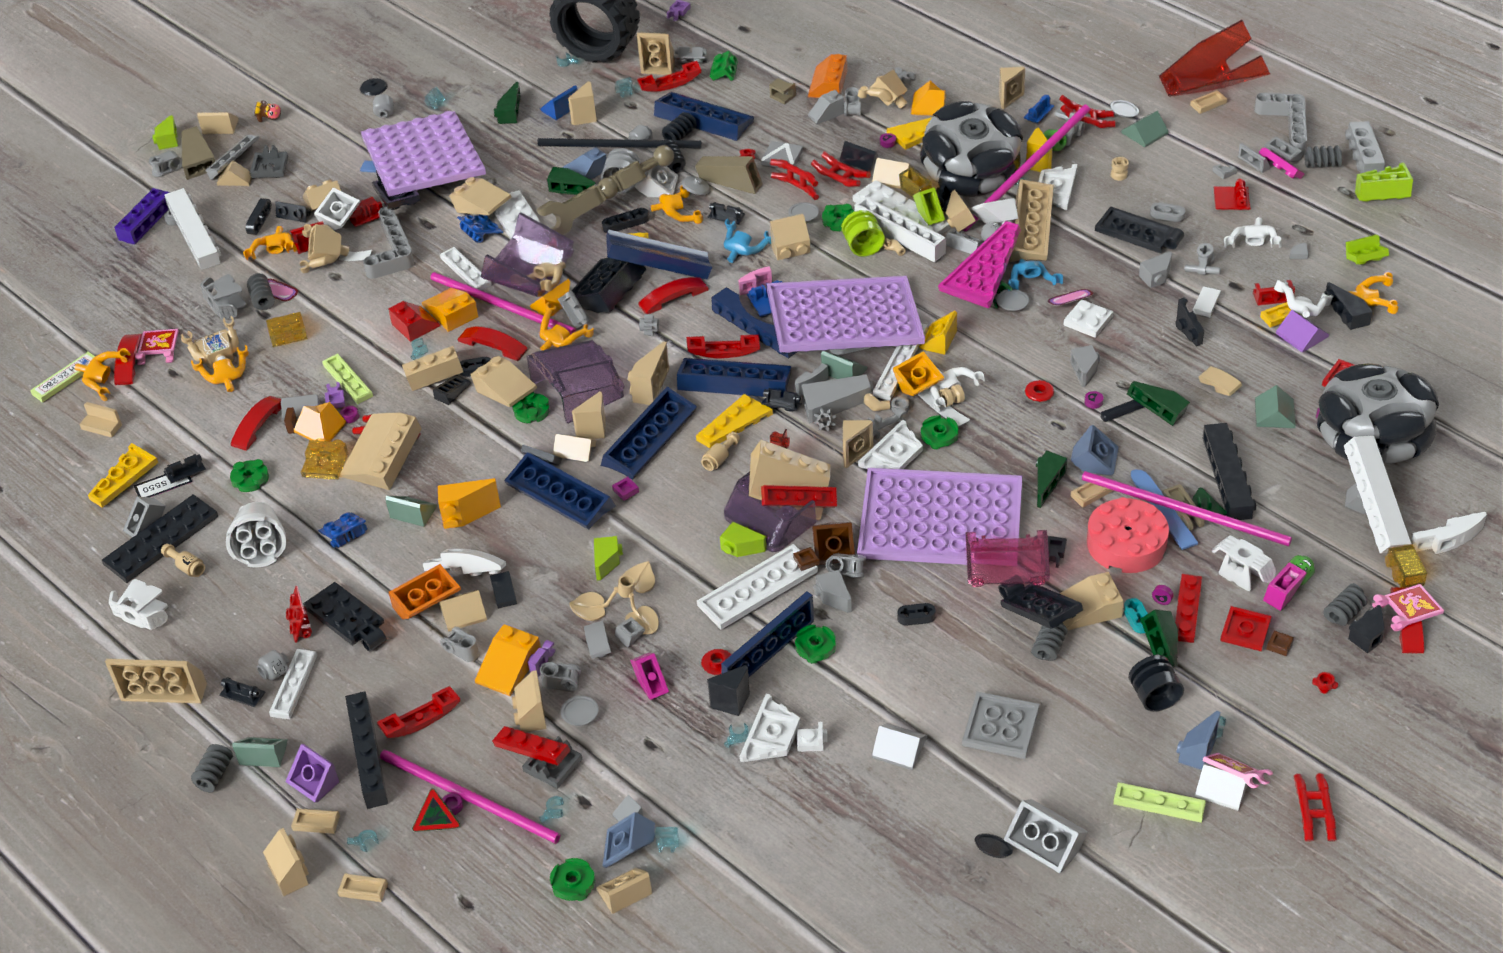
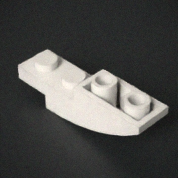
M1486 512L1454 517L1447 519L1445 527L1413 533L1410 548L1413 552L1433 549L1435 554L1457 548L1474 538L1483 529L1487 514Z
M458 548L446 549L440 553L441 558L428 559L423 563L424 571H428L441 564L444 569L450 568V571L462 569L463 574H470V576H478L482 572L489 571V574H496L501 572V569L506 566V561L494 555L478 550Z

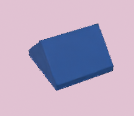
M575 85L556 96L541 107L540 110L555 120L570 112L568 98L578 90V87Z

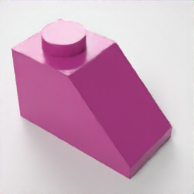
M1289 562L1268 584L1263 601L1281 611L1292 599L1307 572Z
M646 653L630 660L637 680L649 700L669 692L655 653Z

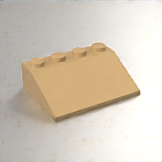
M399 412L372 414L346 461L340 477L390 490L422 429L417 418Z
M760 440L751 453L750 497L762 500L761 486L812 487H828L830 464L764 440ZM779 506L816 520L821 519L823 511L822 507Z
M106 659L105 661L121 701L202 702L207 682L203 672L188 661Z

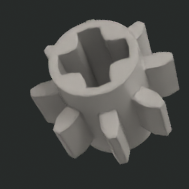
M645 314L644 318H640L639 330L644 331V335L654 336V332L659 330V319L654 318L653 314Z
M821 408V414H814L817 417V421L814 424L820 426L819 430L826 427V430L829 431L830 424L836 425L833 418L837 415L830 413L831 408L827 412ZM823 415L825 417H829V421H827V424L826 422L821 421Z

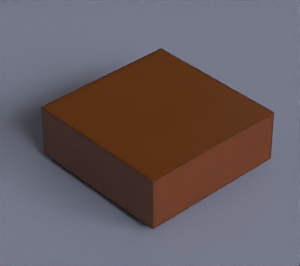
M294 407L286 409L284 422L288 434L295 433L294 428L297 423V417Z
M811 547L793 553V559L801 571L820 565L819 559Z
M1274 631L1266 650L1287 656L1294 637Z

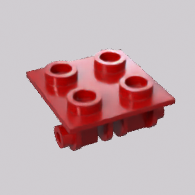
M1238 179L1235 182V187H1213L1215 209H1251L1249 189L1246 187V182L1243 179Z
M373 196L361 200L349 217L350 221L356 227L380 218L379 210L382 208V203L380 201L377 202Z
M295 586L294 593L290 595V607L286 609V619L290 622L289 630L290 634H293L295 643H297L298 637L309 638L312 634L307 611L302 604L298 586Z

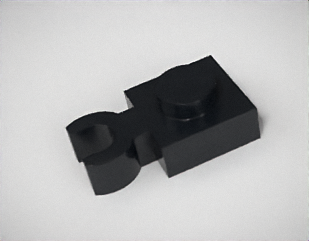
M1047 536L1044 548L1045 566L1048 567V563L1054 561L1056 568H1059L1060 558H1064L1067 538Z

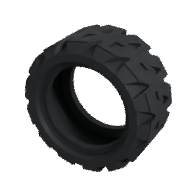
M553 0L554 2L550 7V25L552 32L556 34L558 42L563 48H567L570 54L577 58L581 57L587 62L597 63L598 60H601L604 63L612 61L614 57L617 58L627 47L639 28L640 12L636 10V0ZM577 3H589L601 9L609 18L613 32H601L590 27L581 18L577 9Z

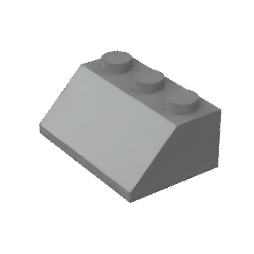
M1033 799L1021 801L1003 840L1058 873H1062L1079 852L1088 831Z

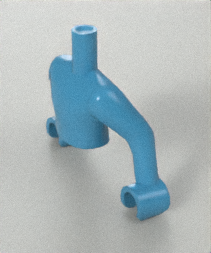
M729 219L725 220L727 234L724 240V248L731 251L727 258L729 262L733 263L738 254L746 256L756 254L768 243H771V236L769 237V232L765 231V238L758 245L749 246L752 240L751 236L741 231H736L733 236L736 223L733 221L730 224Z
M1020 259L1019 263L1013 265L1011 279L1008 281V285L1013 289L1019 290L1018 274L1023 275L1025 278H1035L1041 274L1045 280L1053 282V285H1056V283L1063 284V274L1056 273L1051 275L1040 261Z

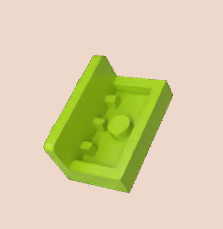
M1377 234L1345 243L1346 258L1358 265L1365 264L1369 260H1382V257L1389 256V249L1380 245V238Z

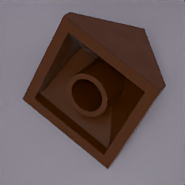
M831 522L812 526L814 552L819 559L820 565H826L827 560L836 553L855 555L852 522ZM832 559V564L840 563L838 559Z

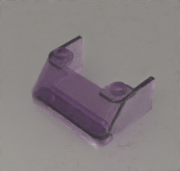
M750 471L736 482L724 508V518L730 524L735 522L766 536V547L770 552L781 551L816 524L815 501L813 500L800 510L792 506H783L775 511L769 506H762L761 500L750 497Z

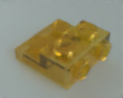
M301 312L266 320L273 347L308 339Z
M317 438L315 441L310 440L304 453L306 460L301 470L302 477L338 480L348 455L346 443L339 439L333 442L325 441L321 438Z

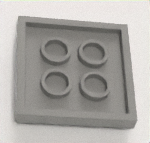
M977 692L963 736L962 746L1026 759L1039 711V704Z

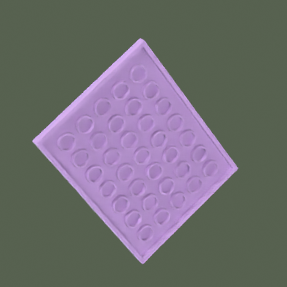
M446 111L439 115L433 114L425 118H415L407 122L401 121L394 125H383L376 129L369 128L361 132L362 139L388 196L486 174L485 167L455 111Z
M907 276L767 283V293L780 352L790 353L795 351L807 352L812 350L925 344L924 332Z
M868 468L857 555L866 556V559L1017 568L1022 476Z

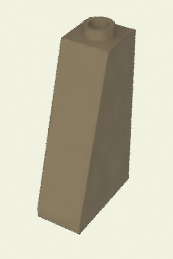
M195 126L181 131L182 167L186 179L206 174L207 168L216 161L198 127Z
M702 156L695 165L699 178L707 182L751 194H756L763 185L753 156Z

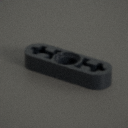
M259 199L246 222L247 234L257 235L271 211L272 204L270 199Z
M637 208L607 217L602 220V229L605 233L608 230L618 232L647 223L649 221V211L646 208Z

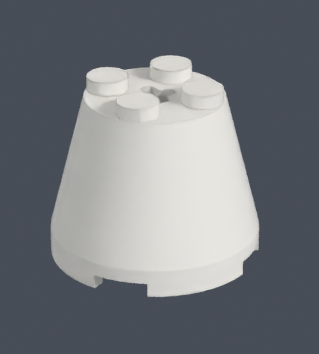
M251 502L240 507L239 512L228 528L226 547L234 560L237 559L244 564H248L247 567H264L277 561V558L285 550L286 533L274 510L267 502Z

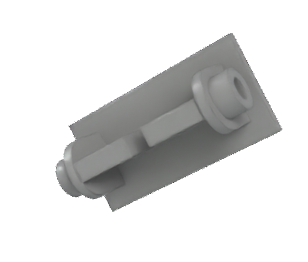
M678 46V48H675V54H678V56H674V58L679 63H687V60L697 61L698 63L707 61L704 57L707 54V49H704V47H692V53H689L690 47Z
M572 291L558 298V301L576 329L590 322Z

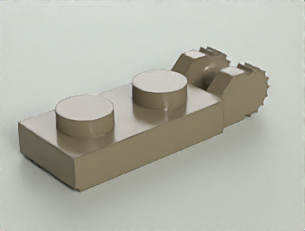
M1181 484L1162 490L1165 497L1196 506ZM1175 510L1189 531L1194 529L1193 523L1190 520L1191 517L1194 518L1198 527L1205 525L1204 519Z

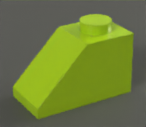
M170 115L154 128L153 142L158 145L159 150L178 147L177 127L173 115Z
M935 187L913 195L917 210L928 226L945 220Z
M732 522L720 536L721 550L736 557L762 553L767 550L766 536L735 522Z
M617 536L594 538L597 581L602 580L620 564L619 556L623 555L622 544H618Z

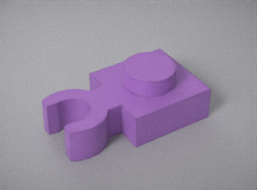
M676 0L667 12V19L674 17V21H677L679 15L684 16L690 10V3Z
M336 382L337 385L333 388L328 383L326 385L328 392L325 393L326 403L331 402L335 409L346 407L344 392L341 390L340 383Z
M546 640L542 648H538L535 654L530 656L528 660L530 673L537 670L539 677L541 666L548 662L549 657H552L556 651L552 648L554 642Z

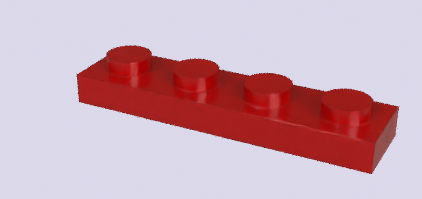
M761 486L762 506L837 507L836 487Z
M1181 575L1175 620L1178 629V641L1194 643L1202 576Z
M504 726L492 740L495 747L557 766L571 751L567 744Z

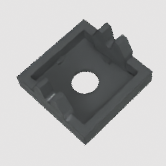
M265 145L263 152H258L254 155L250 170L251 178L284 177L288 161L287 151L278 152L274 145L269 150L268 146Z
M559 736L554 741L567 744L571 751L557 768L549 769L546 766L548 762L531 757L522 766L523 772L556 789L560 787L582 760V754L573 750L567 740L562 742Z

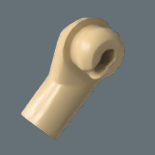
M885 238L882 246L885 250L895 251L899 256L905 254V248L897 240Z
M871 393L864 396L865 405L872 411L890 409L889 400L879 401Z

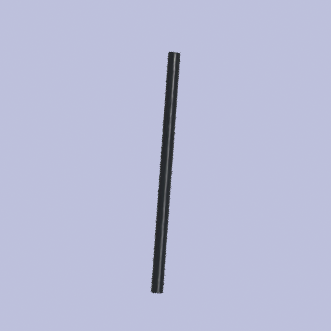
M538 138L537 146L657 148L662 142L675 141L678 147L682 149H701L702 142L701 140Z

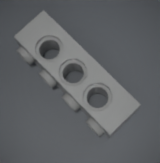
M1350 122L1348 129L1345 131V137L1349 141V149L1353 151V160L1357 162V170L1360 173L1377 170V172L1383 171L1385 161L1370 122Z

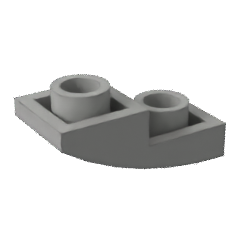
M822 363L817 369L813 370L812 374L805 371L795 381L796 393L802 396L801 385L827 381L829 379L828 365Z
M603 620L584 626L591 658H601L611 653Z

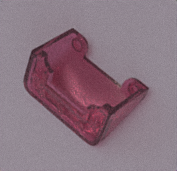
M1037 530V535L1031 538L1030 534H1026V538L986 539V535H982L980 539L976 537V532L965 533L967 582L972 584L973 587H981L985 584L1033 583L1040 586L1049 580L1047 530Z

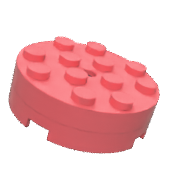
M1125 497L1110 500L1097 507L1089 518L1087 530L1088 551L1096 562L1107 569L1110 566L1120 568L1122 573H1138L1149 570L1163 559V554L1167 549L1168 522L1159 509L1145 501Z

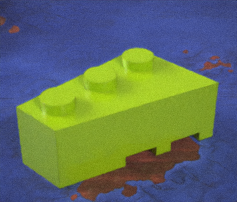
M1404 162L1399 163V167L1391 168V166H1387L1383 171L1377 172V170L1360 173L1356 177L1355 194L1359 201L1364 202L1378 199L1387 200L1411 197L1413 177Z

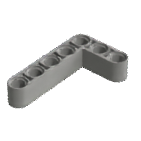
M1287 93L1257 94L1254 111L1259 115L1288 116L1289 144L1300 149L1303 156L1307 141L1304 96Z
M387 207L379 210V217L392 250L368 256L363 260L366 276L370 279L396 273L414 266L412 249L394 210H388Z

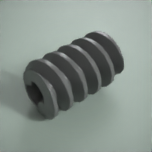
M1330 145L1327 149L1325 146H1321L1320 149L1318 146H1314L1313 150L1311 146L1306 148V168L1308 163L1311 164L1312 168H1314L1315 163H1317L1318 168L1321 167L1322 163H1324L1325 167H1328L1329 162H1331L1332 167L1335 166L1336 162L1341 167L1342 151L1338 145H1335L1334 148Z
M262 273L250 276L247 280V288L253 306L259 310L270 309L274 305L275 300L267 276Z
M1354 583L1349 584L1338 597L1324 608V617L1331 623L1345 626L1353 616L1367 605L1368 600L1362 588Z
M1063 622L1058 627L1052 629L1041 626L1031 649L1034 657L1046 661H1053L1057 658L1060 647L1065 640V635L1068 633V629Z
M209 745L199 765L195 768V772L191 775L193 784L204 792H213L215 786L219 783L218 779L222 778V773L226 771V766L230 764V760L233 758L232 751L223 745Z

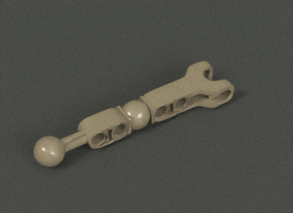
M667 145L659 146L654 150L653 157L641 164L639 161L633 162L615 172L609 178H603L598 185L589 187L563 203L548 201L537 208V213L541 216L553 213L556 217L555 226L549 230L550 238L552 239L554 236L561 237L568 233L572 228L574 219L600 205L606 199L613 198L617 192H621L646 177L645 172L657 165L663 167L670 165L674 159V152Z

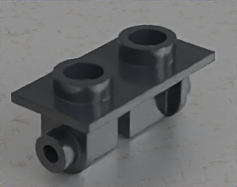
M942 183V185L939 184V187L936 188V193L942 211L946 212L951 192L947 191L945 184Z
M276 201V218L306 223V217L311 215V209L306 206Z
M716 202L709 205L711 212L708 218L724 222L726 219H729L730 223L735 221L739 225L745 216L740 207L728 205L727 209H725L724 204Z
M772 388L764 390L763 396L766 398L761 402L762 405H767L769 408L779 407L789 412L797 411L802 405L800 403L801 395H798V393L784 391V396L781 397V390Z
M193 454L185 458L183 464L181 461L168 464L163 472L172 484L204 471L206 468L201 462V455Z
M229 677L221 680V686H223V690L219 694L221 697L254 708L265 694V691L258 689L257 686L252 687L239 683Z

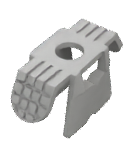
M226 274L215 282L212 278L207 277L200 284L203 297L221 319H231V316L234 318L237 315L238 309L247 306L246 302L238 294L242 292V288L238 283H234L235 280L230 274ZM213 288L217 291V294L214 296L211 294Z

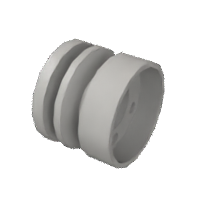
M625 148L612 150L606 158L601 180L606 177L609 178V176L633 162L639 161L640 163V159L634 152ZM634 185L617 193L629 192L634 188Z

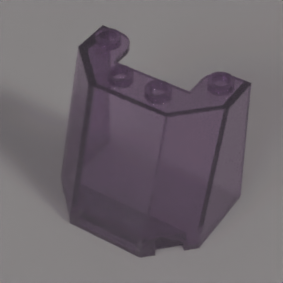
M520 212L514 235L496 258L488 254L485 256L481 278L536 297L544 296L547 291L541 290L540 282L542 280L552 281L553 276L533 280L527 275L534 272L535 266L544 262L552 264L564 262L566 264L568 258L570 259L574 253V249H572L574 241Z
M593 340L537 351L526 356L530 380L536 384L547 379L560 394L564 418L567 424L573 422L572 410L598 392H601L603 395L604 406L624 397V383L619 378L612 358L606 355L602 347Z

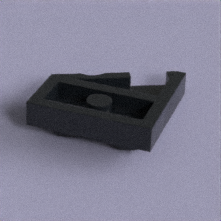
M1183 297L1178 299L1175 324L1177 329L1181 330L1187 339L1197 347L1203 344L1204 329L1198 322L1194 311H1188L1186 307L1188 301Z

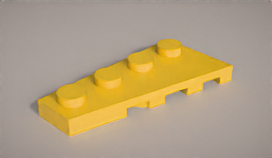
M931 118L887 128V133L894 134L896 142L905 150L922 143L926 126Z
M743 394L696 435V441L711 448L714 444L727 440L729 433H740L745 430L744 427L759 423L760 419L764 416L770 417L773 415V409Z
M131 443L127 453L122 454L118 458L119 462L115 467L112 466L108 470L109 474L107 477L102 478L88 494L89 499L103 508L158 464L157 457Z

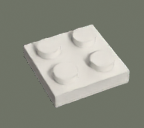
M1081 299L1064 319V326L1096 338L1113 317V311Z

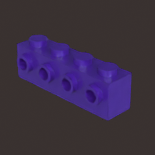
M153 188L114 227L118 240L135 245L169 210L165 194L170 192Z

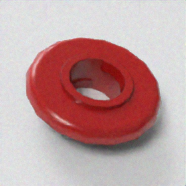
M1043 380L1032 381L1025 388L1026 396L1038 402L1051 399L1055 392L1053 386Z
M713 649L704 654L701 659V665L707 673L720 675L721 663L731 656V653L723 649ZM715 659H721V660H722V661L719 662V663L712 662V661L715 660Z

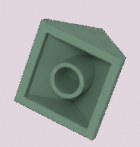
M1157 110L1122 129L1121 133L1141 146L1147 147L1167 135L1168 129Z
M826 351L821 353V364L828 365V376L835 379L860 376L868 368L834 353Z
M1275 385L1255 397L1256 427L1295 428L1294 399L1279 386Z
M386 496L385 498L390 518L423 527L437 507V504L407 496Z
M246 737L233 742V749L239 765L280 767L288 739Z

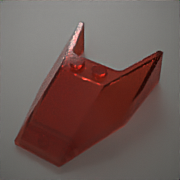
M1243 20L1197 43L1159 75L1169 97L1221 89L1271 75L1261 55L1230 70L1227 60L1252 39Z

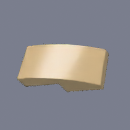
M1212 366L1199 376L1201 383L1214 386L1217 393L1231 396L1242 386L1239 380Z

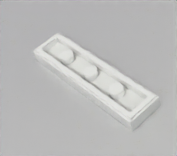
M455 247L440 254L441 259L469 286L481 291L492 286L491 281Z
M296 650L269 711L270 717L291 719L317 658L316 651Z

